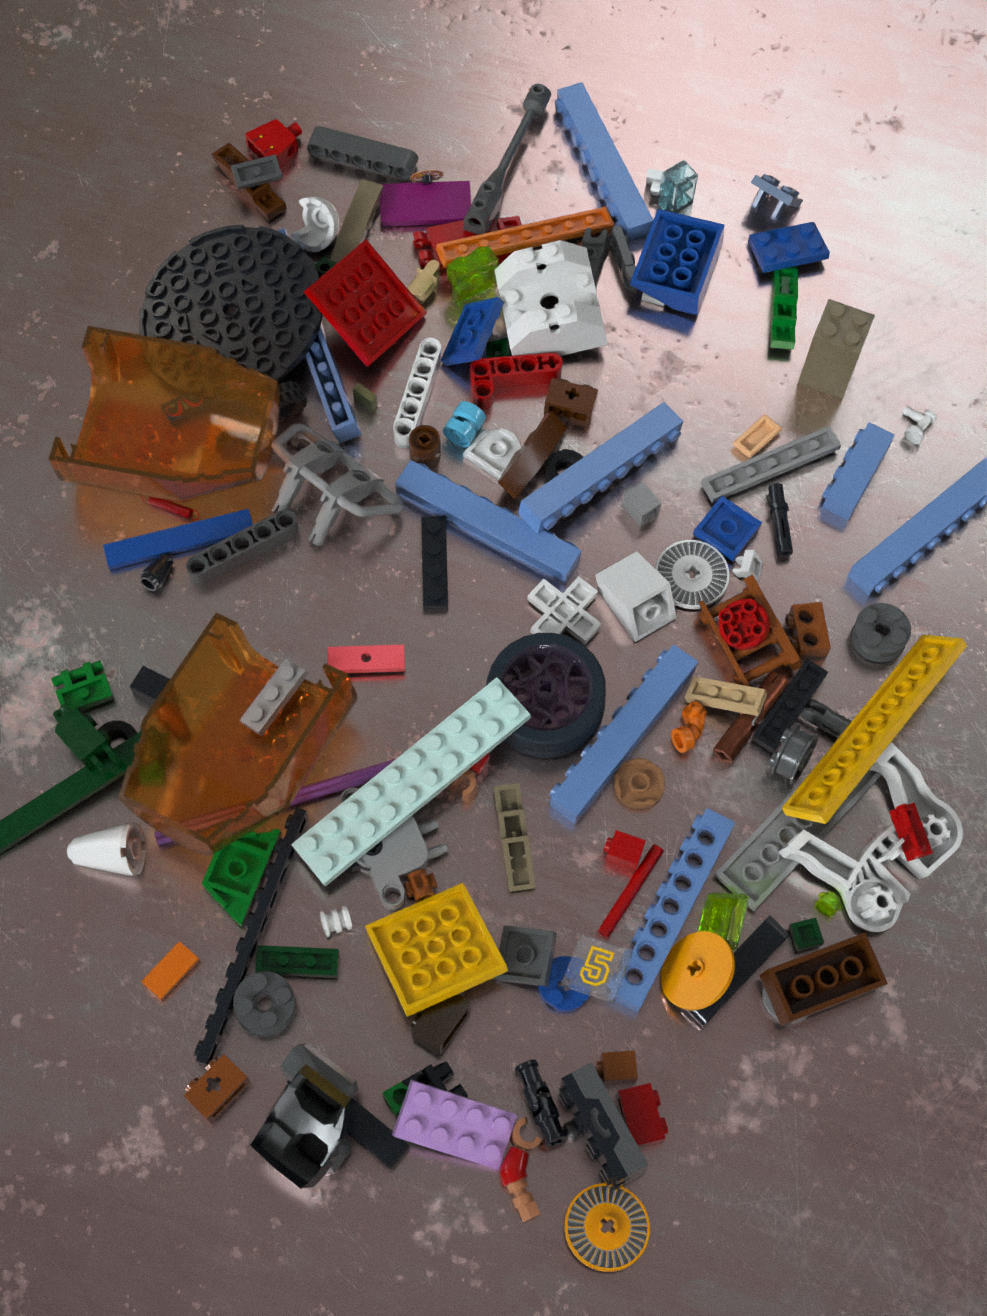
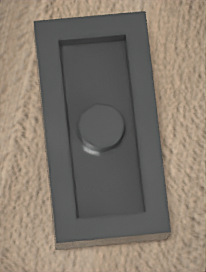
M276 154L231 165L238 190L282 179Z

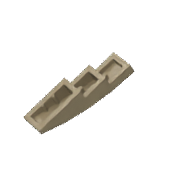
M361 179L337 237L330 258L331 262L335 261L338 263L365 240L367 231L371 229L384 188L383 185Z
M520 783L493 786L509 892L534 889L536 887Z

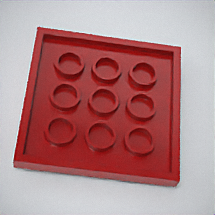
M367 239L304 291L366 367L373 363L427 314L425 309Z

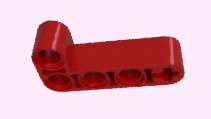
M556 353L481 358L480 360L473 361L470 365L472 402L481 410H487L493 405L495 388L550 384L552 378L559 380L562 374L563 360Z

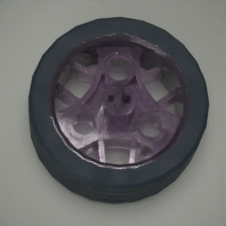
M557 633L531 634L510 643L498 654L491 665L487 677V685L497 677L514 697L517 695L526 696L527 699L520 703L530 713L531 717L542 721L538 728L529 726L525 722L504 740L510 747L523 754L538 758H555L570 754L581 748L594 736L601 724L605 711L606 681L598 660L582 643L569 636ZM530 666L535 672L527 678H523L520 671ZM557 669L562 671V674L560 676H553L550 672ZM568 687H585L587 694L571 697ZM585 705L582 711L578 708V706ZM559 711H565L568 713V716L558 718L555 714Z

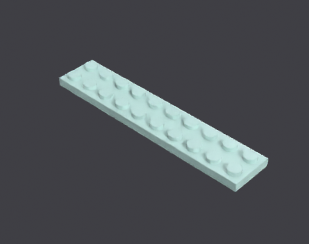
M496 677L291 845L326 887L531 718L530 713Z

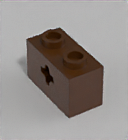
M552 378L545 400L544 415L551 411L557 418L590 425L597 403L598 389L586 384L579 385L565 379L558 380Z

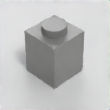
M642 482L637 486H630L624 492L622 506L636 523L642 526L660 513L662 502Z

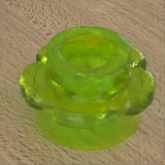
M828 891L818 894L819 898L816 902V907L824 915L833 916L837 910L840 911L842 909L840 898L835 893Z

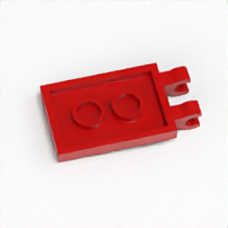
M473 218V223L481 224L479 220ZM495 219L487 233L498 231ZM464 220L427 227L426 233L422 231L413 233L415 250L431 246L432 252L428 250L418 252L420 268H425L431 260H437L440 265L439 270L500 258V255L444 268L436 251V245L478 234L464 230Z

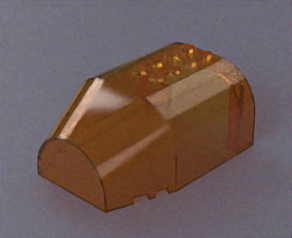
M92 326L87 327L81 348L91 371L90 399L77 445L70 444L72 448L70 457L61 438L55 437L49 461L60 481L185 503L263 479L273 453L272 442L276 439L280 397L279 386L276 380L252 368L247 369L237 364L235 359L231 357L227 359L219 355L217 350L208 346Z
M215 613L143 718L140 726L142 734L139 743L134 745L133 751L135 756L132 766L127 768L118 797L119 800L142 821L178 844L203 855L211 856L288 810L358 700L357 692L348 674L325 663L322 668L332 689L324 686L321 680L315 684L305 679L264 735L261 736L243 725L240 719L279 666L264 658L250 645L236 621Z

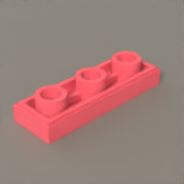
M404 644L328 647V674L405 671ZM370 659L369 662H364L363 660Z

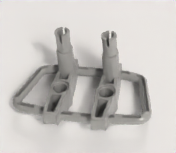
M295 423L290 425L272 442V449L286 463L283 471L287 474L279 490L280 494L275 505L272 507V511L276 512L278 509L277 512L289 509L305 479L323 492L320 499L323 502V506L315 520L316 524L308 537L310 542L315 538L312 542L314 545H323L329 529L333 527L342 508L359 517L398 514L403 510V502L383 484L384 478H380L374 473L375 471L366 469L347 454L348 450L338 445L339 443L328 441L311 428ZM296 433L302 434L314 442L294 455H291L283 447ZM342 462L352 469L331 485L317 475ZM378 491L391 504L361 507L354 502H360L365 497Z

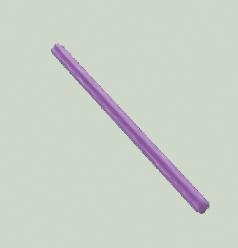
M396 759L156 830L154 836L157 844L162 845L359 786L370 781Z

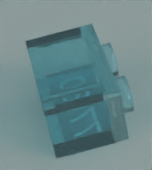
M685 160L662 173L658 203L663 210L678 213L693 203L698 174Z

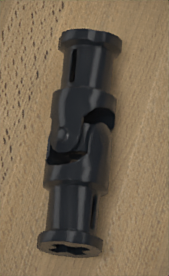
M532 1059L516 1066L515 1072L521 1078L525 1088L523 1090L524 1096L536 1125L541 1128L545 1138L544 1144L546 1148H552L567 1141L568 1136L566 1132H563L558 1120L560 1115L546 1081H542L537 1068L539 1066L536 1059Z

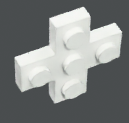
M579 576L564 593L543 579L527 596V600L544 613L531 627L530 632L532 634H562L566 630L586 645L602 625V623L584 610L598 595V591Z

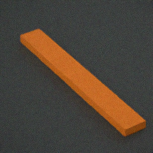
M601 207L439 243L436 245V251L445 268L530 247L542 246V244L559 240L564 241L582 237L587 228L591 229V234L599 233L603 230H612L615 224L607 208Z

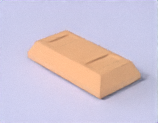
M764 414L732 444L751 459L782 431V428Z

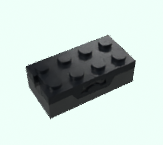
M589 1063L561 1078L560 1094L558 1097L565 1110L570 1108L574 1117L572 1122L577 1128L579 1135L584 1133L588 1143L585 1145L593 1160L598 1159L601 1165L599 1172L607 1186L612 1185L614 1190H617L644 1175L648 1163L593 1064Z

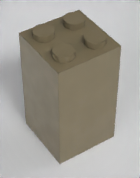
M828 299L813 336L798 383L843 399L875 315Z

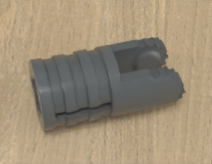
M811 699L808 702V708H804L801 712L803 719L830 733V735L837 737V739L852 721L814 699Z

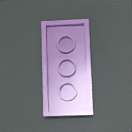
M411 1080L392 1135L499 1170L517 1115L501 1108Z

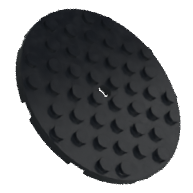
M231 225L204 232L189 240L190 244L183 247L180 251L172 252L151 278L145 290L146 297L143 308H140L139 312L140 338L146 346L144 351L154 368L167 382L177 389L197 397L232 399L259 392L273 385L300 363L314 343L319 332L323 314L304 293L320 276L312 260L299 244L283 233L267 227L259 226L254 228L244 227V225ZM230 307H236L232 316L226 315V311Z

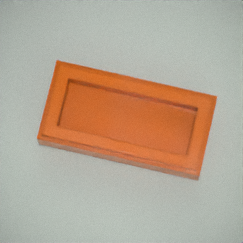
M179 941L141 982L163 1001L197 965L200 959Z

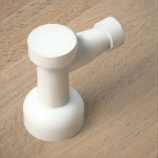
M906 406L903 415L909 416L918 424L909 426L905 430L904 435L911 443L919 444L924 439L923 431L929 424L937 420L935 412L928 409L922 414Z

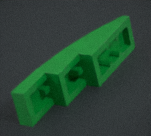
M789 267L774 270L770 330L771 348L794 350L798 301V268Z

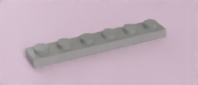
M827 426L703 478L701 485L711 502L714 503L721 496L726 498L840 449L841 443L831 427Z

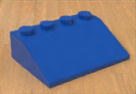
M657 209L630 285L675 310L698 315L724 241L725 224Z

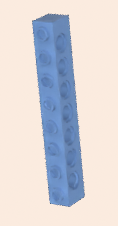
M709 808L705 810L703 815L698 813L692 824V828L696 829L692 837L686 836L680 847V850L684 852L680 860L675 858L668 870L672 874L668 883L663 881L656 893L660 897L656 905L651 903L644 918L648 919L644 929L639 926L632 939L636 943L632 952L627 950L620 962V965L624 966L620 975L614 974L607 987L612 990L609 996L610 999L636 1013L639 1012L734 827V821ZM702 835L708 836L712 843L703 844L699 837ZM696 858L701 865L693 867L688 863L687 859ZM684 880L688 883L689 888L686 890L679 889L676 886V881ZM673 903L677 907V912H667L664 904ZM661 926L665 930V935H655L652 932V927ZM649 949L653 953V958L650 960L643 959L639 951ZM630 972L638 973L641 977V982H630L627 974Z

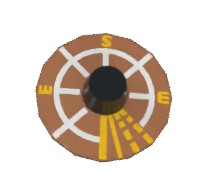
M438 170L420 171L412 174L410 180L422 182L423 185H430L432 181L443 177V172Z

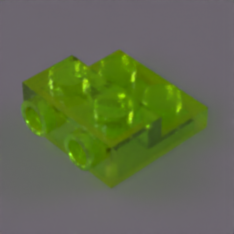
M489 246L478 247L471 254L465 257H457L447 265V279L452 285V299L456 305L497 286L495 269L498 267V259Z

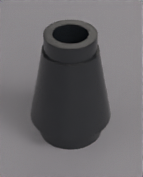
M161 554L160 557L141 572L140 583L150 591H156L158 588H161L174 563L168 555Z

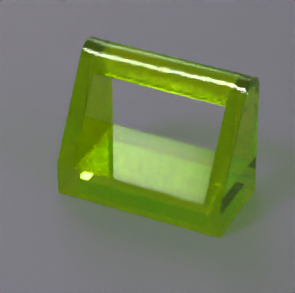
M732 893L708 894L699 931L716 933L728 942L732 950L738 949L749 896ZM736 906L735 913H734V917H733V922H732V926H731V930H730L729 939L727 940L728 933H729V928H730V924H731V920H732V915H733V911H734V907Z

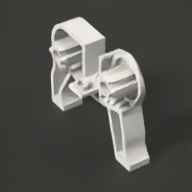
M892 742L883 751L870 770L880 773L886 779L895 809L902 804L909 805L915 803L933 854L907 862L901 846L905 840L898 838L894 824L874 837L855 860L805 830L796 834L779 851L783 858L799 862L811 874L836 888L842 897L850 919L858 927L869 932H883L891 928L898 919L903 903L908 902L911 895L883 865L889 860L893 861L897 858L920 880L929 876L959 848L963 838L962 825L955 811L931 792L920 770Z

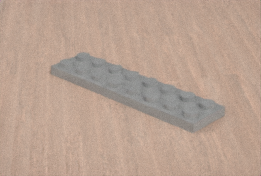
M869 769L826 824L785 815L782 807L796 791L795 789L716 871L714 876L754 912L799 864V862L792 859L783 858L779 851L802 830L822 840L882 775Z

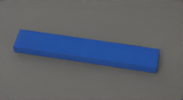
M249 509L104 544L103 547L108 568L112 570L156 559L161 554L172 555L216 544L253 525Z

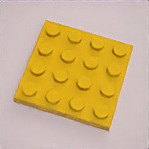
M464 883L365 925L366 932L407 1017L508 971L507 965Z

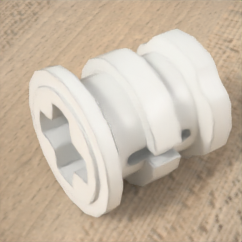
M342 906L341 910L338 911L332 909L328 914L320 911L322 927L327 938L330 937L331 932L336 931V933H340L344 928L352 929L347 906Z

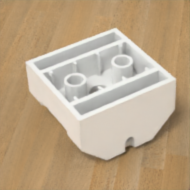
M559 240L542 244V249L533 251V247L517 250L495 269L500 299L504 302L502 309L512 356L556 353L562 356L608 345L586 247ZM553 295L559 299L558 304L553 309H545V307L541 306V301L544 297Z

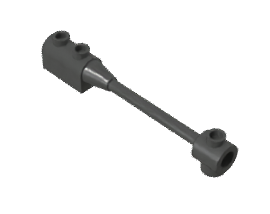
M542 84L531 86L523 102V109L526 113L498 168L481 184L464 217V230L478 235L488 232L502 204L505 172L532 119L540 118L545 114V108L551 98V92L546 86ZM473 218L479 220L481 224L473 223Z

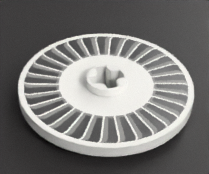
M683 540L670 545L661 553L655 567L670 583L674 605L685 609H700L698 602L702 600L706 607L716 603L725 593L729 583V568L723 555L710 544L698 540ZM690 570L694 571L695 578H690Z

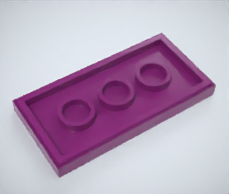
M470 181L432 182L430 185H423L422 182L381 184L384 186L380 197L381 227L436 225L464 220L471 205Z

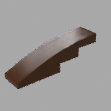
M227 143L211 154L218 166L236 186L231 165L250 160L231 143ZM270 183L239 190L268 221L287 210L286 203L272 191Z
M551 411L544 415L537 429L529 434L522 448L514 453L498 480V483L514 499L519 496L532 480L567 429Z

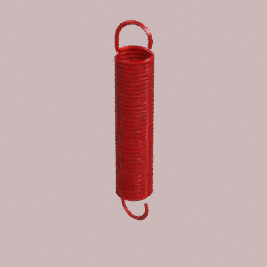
M144 492L141 497L143 500V495L149 493L151 494L148 499L150 505L188 519L192 516L193 511L197 512L192 508L150 492Z

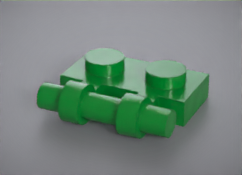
M101 660L90 663V661L83 663L82 667L71 671L66 669L61 671L60 675L51 678L54 687L65 685L64 688L55 691L60 706L65 704L72 710L77 708L79 711L114 699L105 673L97 676L94 674L104 670ZM85 676L87 677V679L75 684H73L72 682L76 679Z

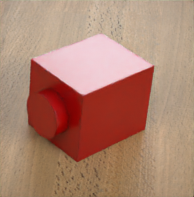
M616 830L613 838L608 837L603 852L608 853L606 862L635 872L646 840Z

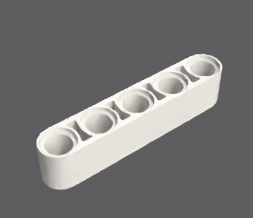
M426 338L419 346L393 425L394 442L400 448H409V435L411 431L421 425L439 370L441 344L435 338ZM401 432H408V434H406V435H402V434H400V433H401Z

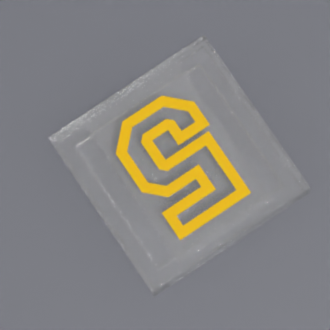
M580 934L562 981V986L615 1003L633 954L632 950Z

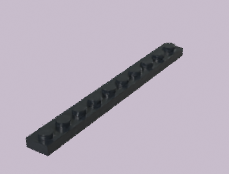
M296 807L294 814H289L286 820L285 829L287 831L285 837L278 840L275 849L277 857L274 863L270 862L265 875L268 878L265 887L259 888L255 900L258 903L255 912H250L247 918L246 927L248 930L245 937H240L235 952L238 955L235 962H230L227 968L225 978H228L226 985L224 988H220L217 993L215 1003L218 1005L215 1013L208 1016L205 1024V1030H207L204 1040H199L195 1048L194 1056L197 1057L196 1062L200 1066L206 1067L214 1059L234 1008L233 1000L236 989L247 975L257 945L260 942L296 851L291 844L301 837L307 823L308 815L304 809Z

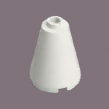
M125 823L74 838L68 845L67 855L75 865L135 876V874L142 872L145 864L146 850H141V842L145 841V835L139 823Z

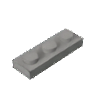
M285 659L241 717L240 722L263 736L308 676L306 670Z

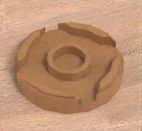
M634 758L625 761L618 768L614 775L613 789L616 797L623 805L631 809L644 810L653 807L660 801L665 790V777L662 770L653 764L652 761L644 758Z

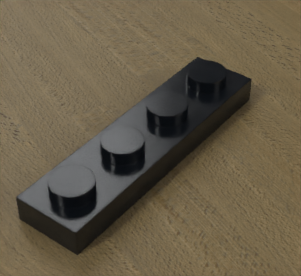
M446 516L421 517L423 611L448 610Z
M806 659L755 732L752 740L774 753L781 743L780 740L786 728L791 729L826 678L828 671L811 660Z

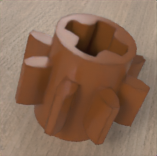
M419 869L407 875L408 882H404L408 898L414 896L416 902L435 895L433 889L438 888L434 873L427 875L426 869Z

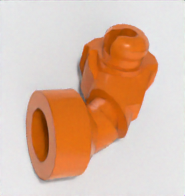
M697 701L690 702L683 708L682 718L685 725L677 727L671 732L673 745L680 753L692 750L695 742L703 734L707 712L701 703Z

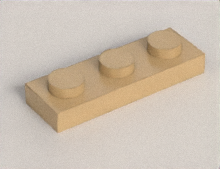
M693 676L685 695L687 703L697 701L703 706L755 716L760 715L767 697L765 689Z

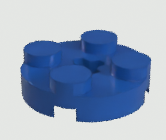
M571 956L554 958L548 987L538 986L541 998L546 1004L548 1003L557 1011H575L581 1008L590 997L593 985L584 983L580 976L582 966L588 968L584 966L585 963L581 959ZM584 970L583 975L585 979L593 982V979L588 977V971ZM563 977H567L568 980L573 982L568 991H564V987L558 986V982H561Z

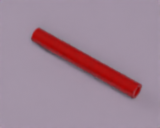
M653 844L597 930L601 936L608 939L663 854L664 850L660 846Z

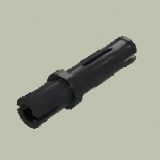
M774 483L769 485L768 488L771 502L769 512L773 515L779 556H789L793 554L787 516L789 506L785 502L783 484Z

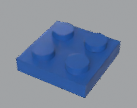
M721 496L694 529L693 535L716 548L731 561H734L759 530L762 522L724 496Z

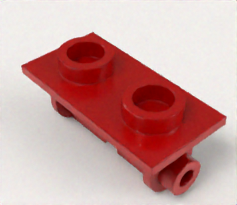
M915 803L909 805L902 804L897 806L896 809L889 811L898 838L905 840L901 846L907 862L933 854Z

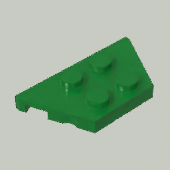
M272 829L270 832L262 833L253 831L245 832L242 835H222L201 883L205 890L239 926L243 927L281 836V830Z

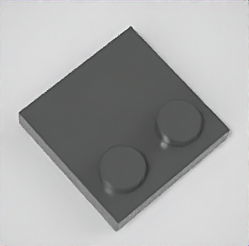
M504 925L499 952L507 965L508 971L494 977V979L503 982L548 987L557 933L550 930Z

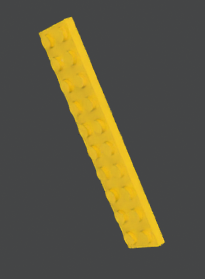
M922 634L783 805L782 810L785 815L826 824L967 647L964 639Z

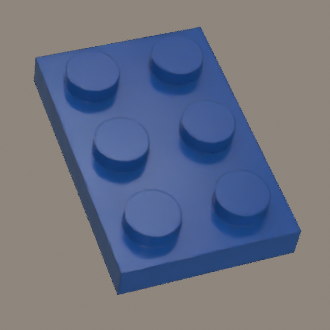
M814 221L755 233L748 237V243L763 273L829 259L830 251Z
M499 297L465 304L440 361L446 366L480 360L496 320L500 316L504 302Z

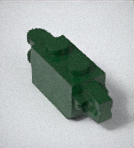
M65 704L53 713L58 722L55 727V733L90 772L98 768L103 775H106L109 771L103 762L108 757L116 764L122 761L109 744L112 741L111 737L103 729L96 730L95 726L98 724L88 713L83 716L77 708L72 710Z

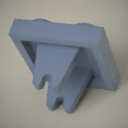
M754 175L750 183L760 188L752 204L754 209H759L768 194L780 200L771 216V219L774 221L779 219L787 205L800 207L803 199L798 197L800 192L790 186L783 185L781 187L779 185L781 181L771 175Z

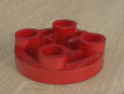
M753 599L736 600L721 610L718 616L719 633L722 639L734 649H754L762 644L768 636L770 630L769 615Z

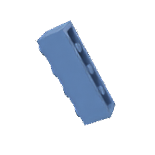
M868 422L864 430L859 429L854 438V442H856L855 447H849L843 458L846 461L843 467L838 466L833 475V479L836 481L833 485L828 484L822 495L825 498L822 508L846 520L850 519L889 449L895 434Z

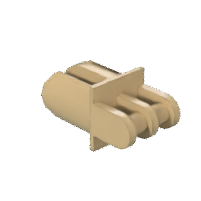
M437 260L429 261L423 270L418 267L417 275L408 285V290L420 305L424 303L433 291H438L437 283L440 279V265Z

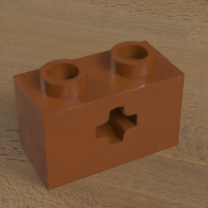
M225 1054L220 1058L215 1057L206 1066L207 1072L200 1079L198 1077L194 1078L185 1089L187 1092L183 1095L210 1123L250 1083L249 1078ZM212 1082L219 1083L221 1088L219 1091L212 1090L210 1084Z

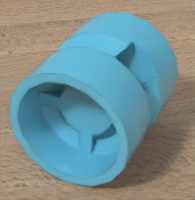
M461 401L453 412V417L444 426L443 434L453 444L460 447H469L476 436V432L480 430L485 422L486 415L475 404Z

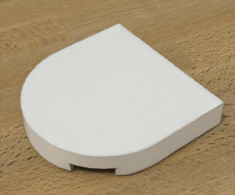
M507 429L485 430L464 451L463 457L499 480L514 453L521 449L518 437Z

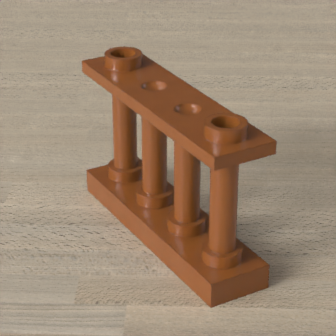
M753 574L744 579L745 588L742 589L743 592L709 610L702 600L698 602L701 611L697 612L703 625L709 624L736 675L732 676L735 683L750 686L748 682L783 664L784 666L789 664L792 671L802 667L797 652ZM753 599L769 615L770 630L768 636L762 644L754 649H736L731 652L727 643L722 639L713 618L719 616L721 610L736 600ZM770 643L773 645L778 644L781 650L778 652V656L745 673L742 672L737 660Z

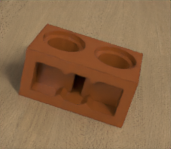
M822 602L792 605L789 613L786 614L785 621L787 629H791L792 637H790V642L800 660L826 658L831 646ZM799 618H807L810 623H804ZM804 640L811 641L814 646L806 645Z

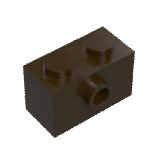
M457 994L426 1008L423 1014L418 1013L411 1023L412 1039L440 1056L470 1015L471 1002Z

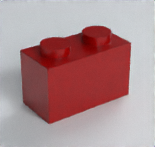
M651 1083L618 1090L616 1097L621 1116L638 1147L642 1148L663 1143L666 1139L665 1134H668V1127L665 1118H660L657 1107L661 1106L657 1089L653 1090Z

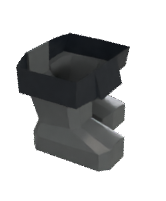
M303 1043L293 1047L280 1066L284 1076L291 1083L285 1086L268 1112L263 1126L250 1144L268 1163L300 1189L314 1187L324 1175L335 1174L340 1169L345 1158L351 1153L350 1142L345 1137L349 1123L351 1098L359 1090L356 1079L311 1044Z

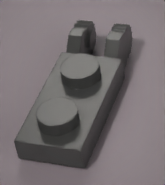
M621 225L613 226L610 234V248L620 278L628 291H635L636 288L630 285L636 268L635 257L629 251L628 237L623 233Z

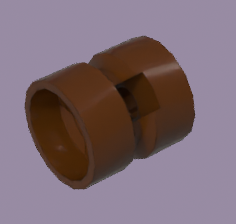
M421 425L411 431L409 435L410 459L416 463H423L428 468H432L439 463L441 459V439L439 432L434 427Z

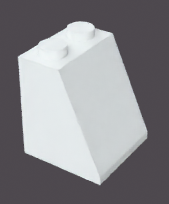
M637 551L595 575L599 593L634 642L677 618L670 583Z

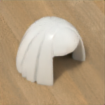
M305 197L299 200L300 205L304 208L302 217L305 227L290 235L303 249L319 252L329 246L335 238L339 228V216L336 212L337 210L329 201L320 197Z

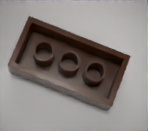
M866 933L769 968L759 975L780 1026L875 991L888 984Z

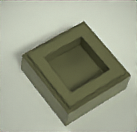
M358 383L353 388L354 401L373 414L378 408L377 395Z

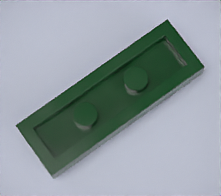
M257 945L255 973L267 971L280 976L338 978L339 949Z

